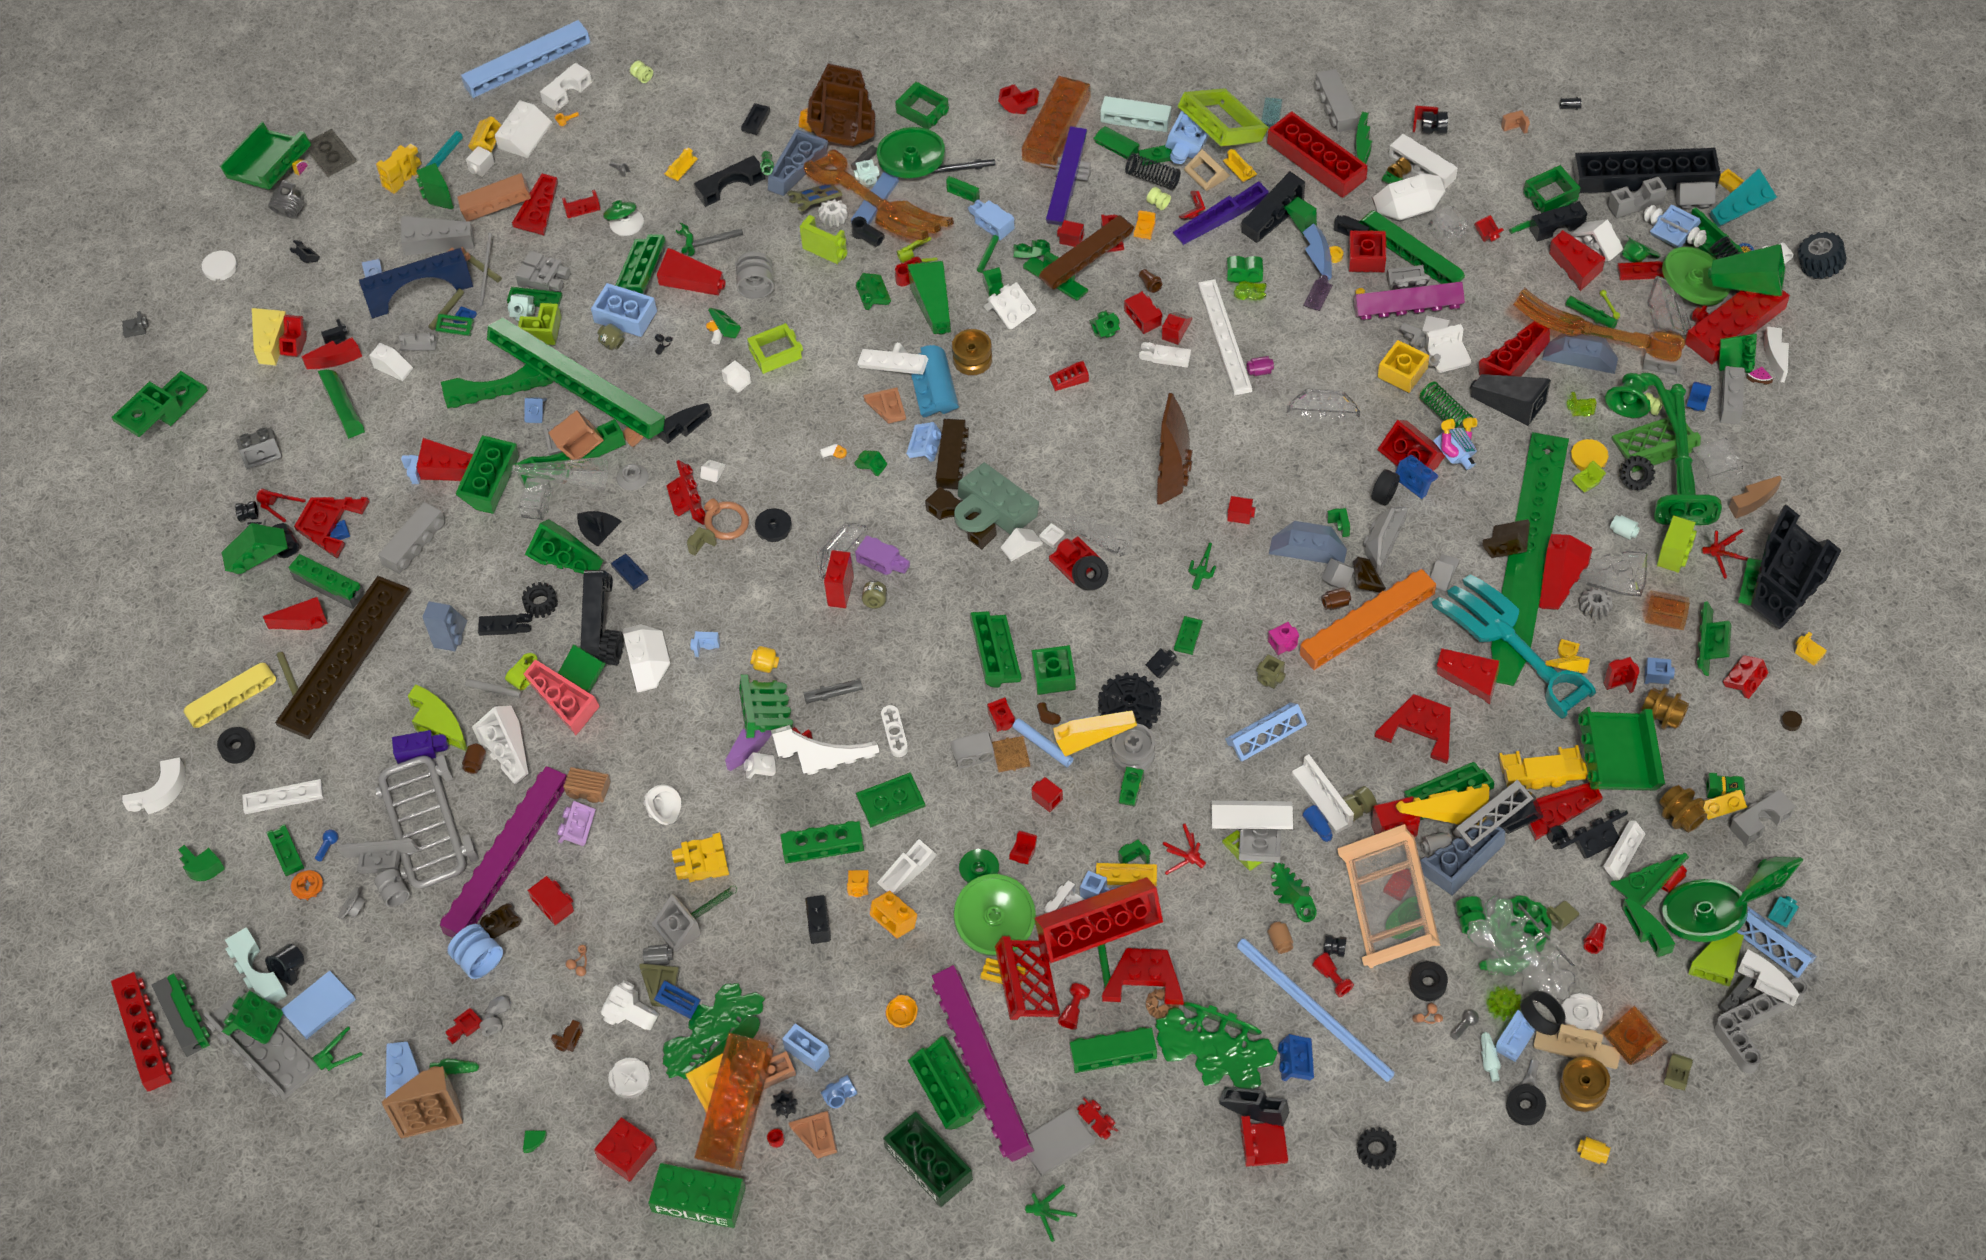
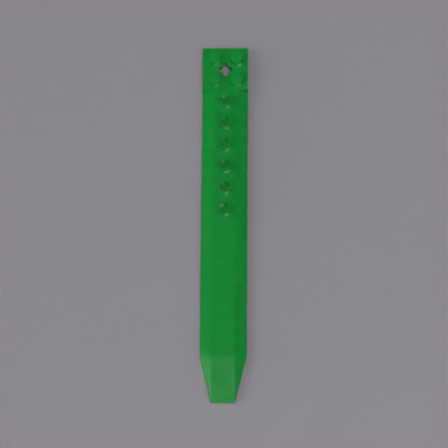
M1532 432L1515 519V522L1526 519L1530 522L1527 552L1508 556L1501 593L1519 609L1518 619L1513 629L1530 648L1541 596L1547 548L1553 530L1569 438ZM1548 449L1552 452H1550L1549 454H1545L1546 452L1543 450ZM1501 638L1492 641V659L1499 661V673L1496 683L1514 686L1527 661L1508 642L1503 641Z

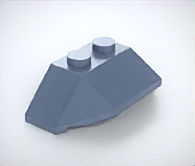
M1566 330L1549 342L1544 350L1542 360L1615 374L1618 357L1604 336Z
M1293 521L1274 535L1269 554L1327 564L1331 558L1344 563L1347 552L1346 547L1331 526Z

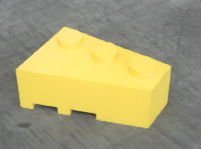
M252 308L253 345L259 364H277L280 356L279 337L284 334L283 316L287 314L286 311Z

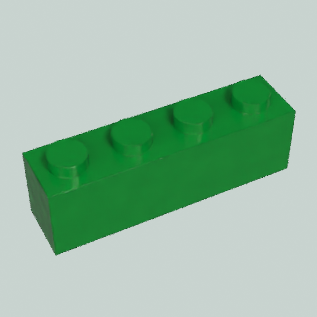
M1141 1027L1135 1031H1119L1113 1035L1106 1036L1101 1034L1094 1038H1078L1073 1042H1069L1074 1073L1157 1059V1047L1152 1028Z

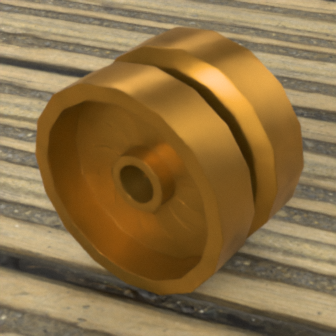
M967 329L954 337L952 341L953 364L959 372L966 375H979L990 368L992 364L991 340L985 332L978 329Z
M1586 1056L1578 1057L1568 1062L1563 1071L1559 1087L1562 1100L1567 1106L1576 1111L1588 1112L1600 1107L1606 1098L1610 1086L1608 1069L1602 1062Z

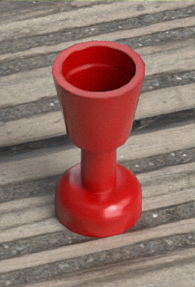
M1328 953L1322 954L1313 962L1312 966L1326 978L1330 977L1337 985L1335 987V994L1338 997H1343L1354 987V983L1350 979L1342 980L1337 974V967Z
M1072 983L1070 994L1073 996L1071 1004L1067 1005L1058 1019V1023L1064 1028L1076 1030L1080 1014L1078 1006L1081 999L1089 997L1090 989L1082 984Z

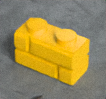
M492 116L479 121L468 147L474 151L479 146L492 152L496 143L495 134L501 127V124Z

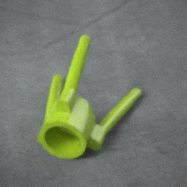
M923 236L910 245L897 250L900 262L904 263L914 257L912 250L930 241L931 237L926 238V236ZM924 258L921 260L923 263L937 261L938 258Z

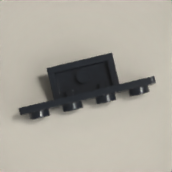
M1612 810L1607 813L1608 817L1604 819L1600 817L1593 820L1591 826L1587 828L1583 826L1574 830V835L1570 837L1565 835L1557 839L1558 843L1554 844L1553 848L1563 849L1576 842L1584 859H1588L1617 843L1619 836L1613 822L1628 815L1627 810Z

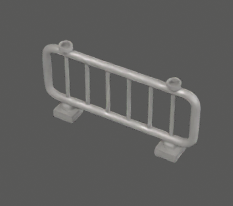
M444 754L436 757L438 765H435L433 759L428 756H419L391 766L380 774L378 778L380 787L375 788L379 799L383 798L396 840L408 838L446 824L449 836L421 846L419 851L451 840L454 853L414 868L412 867L409 855L416 852L400 853L404 866L400 868L402 878L404 880L408 879L410 885L418 889L432 886L461 874L466 865L465 856H468L471 862L479 860L470 835L462 837L464 845H461L439 778V776H443L446 782L453 780ZM422 763L427 765L428 773L388 787L386 782L388 776ZM431 776L434 788L398 802H392L389 791ZM436 792L439 804L400 819L397 818L395 806ZM441 808L444 820L402 835L400 822ZM456 856L458 864L454 869L422 881L416 879L414 871Z

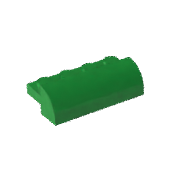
M648 234L646 239L634 240L615 286L641 294L645 293L666 243L663 234Z
M989 611L971 612L970 621L985 683L990 687L999 688L1002 683L1020 682L1022 677L1006 615H990Z
M1471 762L1404 791V797L1413 796V798L1419 797L1421 800L1429 799V795L1452 790L1463 792L1466 791L1467 787L1471 786L1474 789L1481 788L1482 784H1487L1489 791L1494 789L1495 784L1485 769L1481 770L1475 762Z
M941 1036L931 1046L921 1048L908 1059L911 1068L945 1129H957L974 1120L973 1115L985 1106L947 1037Z

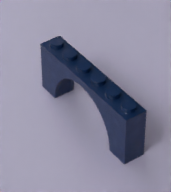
M461 247L359 279L372 319L389 314V302L394 293L403 285L420 278L431 277L446 280L454 286L456 291L473 287Z

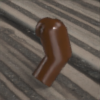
M1045 702L1037 704L1039 717L1043 723L1050 725L1060 723V715L1048 711Z

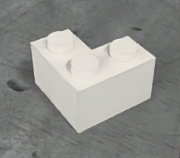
M1608 219L1585 222L1571 233L1574 238L1604 256L1605 261H1610L1623 250L1620 240Z

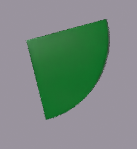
M525 1131L523 1152L530 1153L535 1151L534 1149L545 1142L547 1132Z

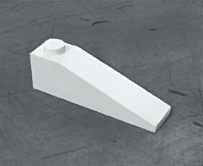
M512 706L492 708L472 728L479 744L491 751V758L493 760L497 759L501 763L503 772L516 784L528 774L520 724Z

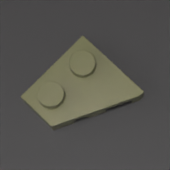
M640 963L639 967L651 1005L666 1007L655 1001L654 998L664 981L677 986L679 967ZM664 989V991H666V992H668V993H670V994H672V995L675 996L674 993L670 992V991L667 990V989Z

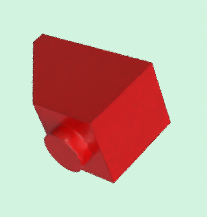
M1178 312L1169 313L1162 326V340L1179 345L1192 321V317Z

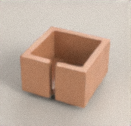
M578 410L570 414L564 421L548 432L557 448L575 463L604 441L596 427Z

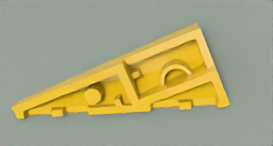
M1482 784L1481 788L1474 789L1471 786L1467 787L1466 791L1463 792L1452 790L1429 795V799L1421 800L1418 797L1414 798L1413 802L1410 803L1399 801L1396 808L1401 813L1460 825L1489 802V786Z

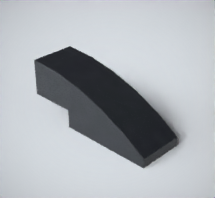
M708 403L695 405L669 416L664 420L663 431L657 434V436L667 444L679 434L687 437L712 416L710 405Z
M1225 1087L1219 1099L1220 1105L1237 1114L1250 1116V1119L1272 1125L1284 1126L1290 1112L1287 1099L1267 1097L1264 1090Z

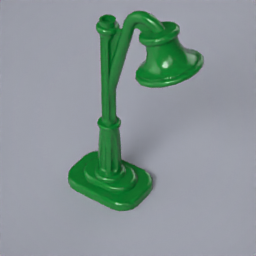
M1628 373L1622 378L1623 385L1613 387L1605 394V402L1608 407L1616 414L1624 417L1642 418L1651 410V403L1644 392L1647 391L1649 386L1653 385L1656 387L1676 435L1677 494L1666 495L1657 500L1654 510L1655 521L1662 525H1670L1674 515L1696 522L1695 525L1715 523L1720 518L1722 510L1721 500L1714 495H1696L1694 475L1691 465L1693 459L1689 457L1684 404L1686 389L1682 384H1674L1671 390H1667L1661 379L1652 373Z

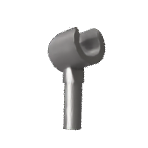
M613 162L609 163V166L619 170L621 176H625L626 172H631L627 163L620 165Z

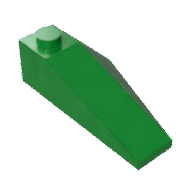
M549 519L539 524L524 554L539 564L556 565L559 569L569 568L581 574H584V570H600L604 562L600 556L566 529Z
M1773 857L1769 860H1762L1757 866L1758 870L1734 905L1736 907L1742 906L1782 888L1803 862V859L1801 857Z

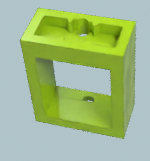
M786 323L747 338L749 351L762 374L802 359L801 351H803V347L800 341H796L794 330L792 328L789 329ZM787 337L792 346L791 348L769 357L764 356L760 349L761 346Z

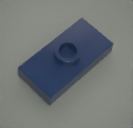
M626 553L611 563V567L633 590L649 580L648 576Z

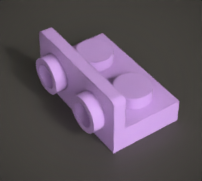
M575 801L569 807L566 806L562 815L565 818L564 823L560 824L557 835H560L558 842L562 843L564 840L584 846L596 809Z

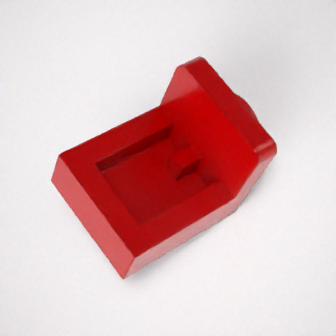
M1491 215L1474 223L1484 242L1497 240L1501 237L1499 234L1504 231L1503 227L1498 229Z
M1018 831L1016 843L1010 852L1009 860L1028 865L1036 850L1037 835Z

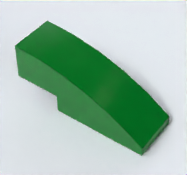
M1629 898L1625 899L1622 910L1640 943L1648 941L1657 958L1672 953L1675 942L1664 926L1642 906Z

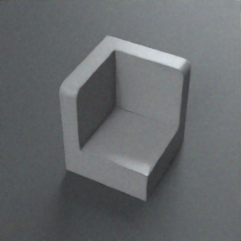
M1331 558L1322 579L1331 585L1346 589L1354 568Z

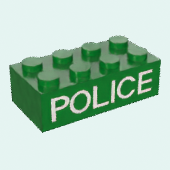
M660 1163L648 1204L653 1213L735 1228L746 1188L741 1178Z

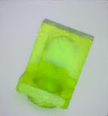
M1571 392L1570 399H1567V408L1571 410L1572 416H1590L1595 414L1597 405L1595 398L1577 400L1575 392Z

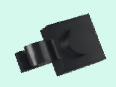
M293 240L296 248H290V251L296 253L301 261L305 263L318 262L320 256L310 247H305L302 241Z

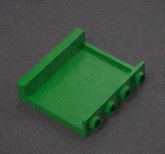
M261 121L224 160L220 168L228 179L270 190L293 163L311 146V143L303 131H299L295 136L268 130L264 122Z
M1587 707L1578 714V723L1582 733L1581 742L1584 745L1585 751L1584 760L1587 763L1588 769L1587 778L1591 789L1656 791L1665 784L1652 709H1644L1638 714L1591 712L1590 707Z

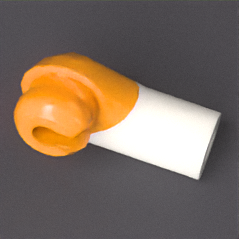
M711 320L706 324V328L714 333L711 342L719 345L722 334L714 320Z
M837 444L819 450L822 458L832 455L841 459L847 455L846 449Z

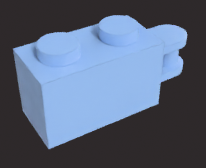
M976 200L973 206L970 205L968 207L969 212L975 216V223L991 235H997L1000 241L1015 229L1014 217L989 200L985 204L980 200Z

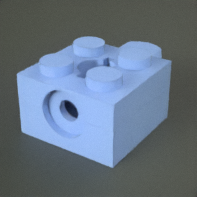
M1181 111L1165 147L1172 150L1170 154L1172 162L1183 164L1187 157L1193 159L1203 149L1209 135Z

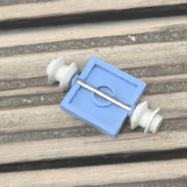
M1672 204L1664 214L1661 208L1657 209L1655 205L1646 208L1644 212V220L1646 222L1650 221L1652 225H1655L1650 231L1651 235L1675 248L1682 247L1686 240L1689 244L1694 243L1695 247L1703 245L1706 241V232L1704 230L1700 231L1698 225L1701 223L1700 218Z

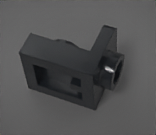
M336 319L338 327L321 332L325 344L334 341L337 345L347 340L345 335L348 334L345 324L341 325L340 319Z

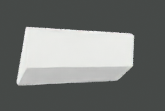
M1211 800L1212 828L1293 829L1292 801Z

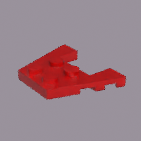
M311 497L294 525L295 530L333 557L338 558L345 544L342 540L331 538V532L345 510L362 515L369 504L368 497H361V499H353L352 497H345L344 499Z
M1413 694L1375 732V737L1392 743L1397 729L1400 727L1437 741L1430 758L1447 764L1449 760L1451 707Z
M1126 948L1102 993V1002H1121L1123 985L1165 987V1004L1184 1005L1183 994L1169 952L1165 949Z

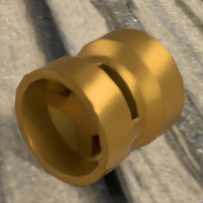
M1403 157L1387 168L1389 173L1398 178H1403V175H1407L1412 170L1409 161Z

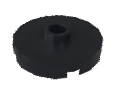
M767 509L761 512L755 520L757 535L762 540H767V542H778L785 539L792 529L791 517L782 509Z

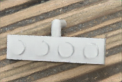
M897 342L892 352L862 349L857 365L860 368L923 374L928 357L926 355L909 354L902 344Z

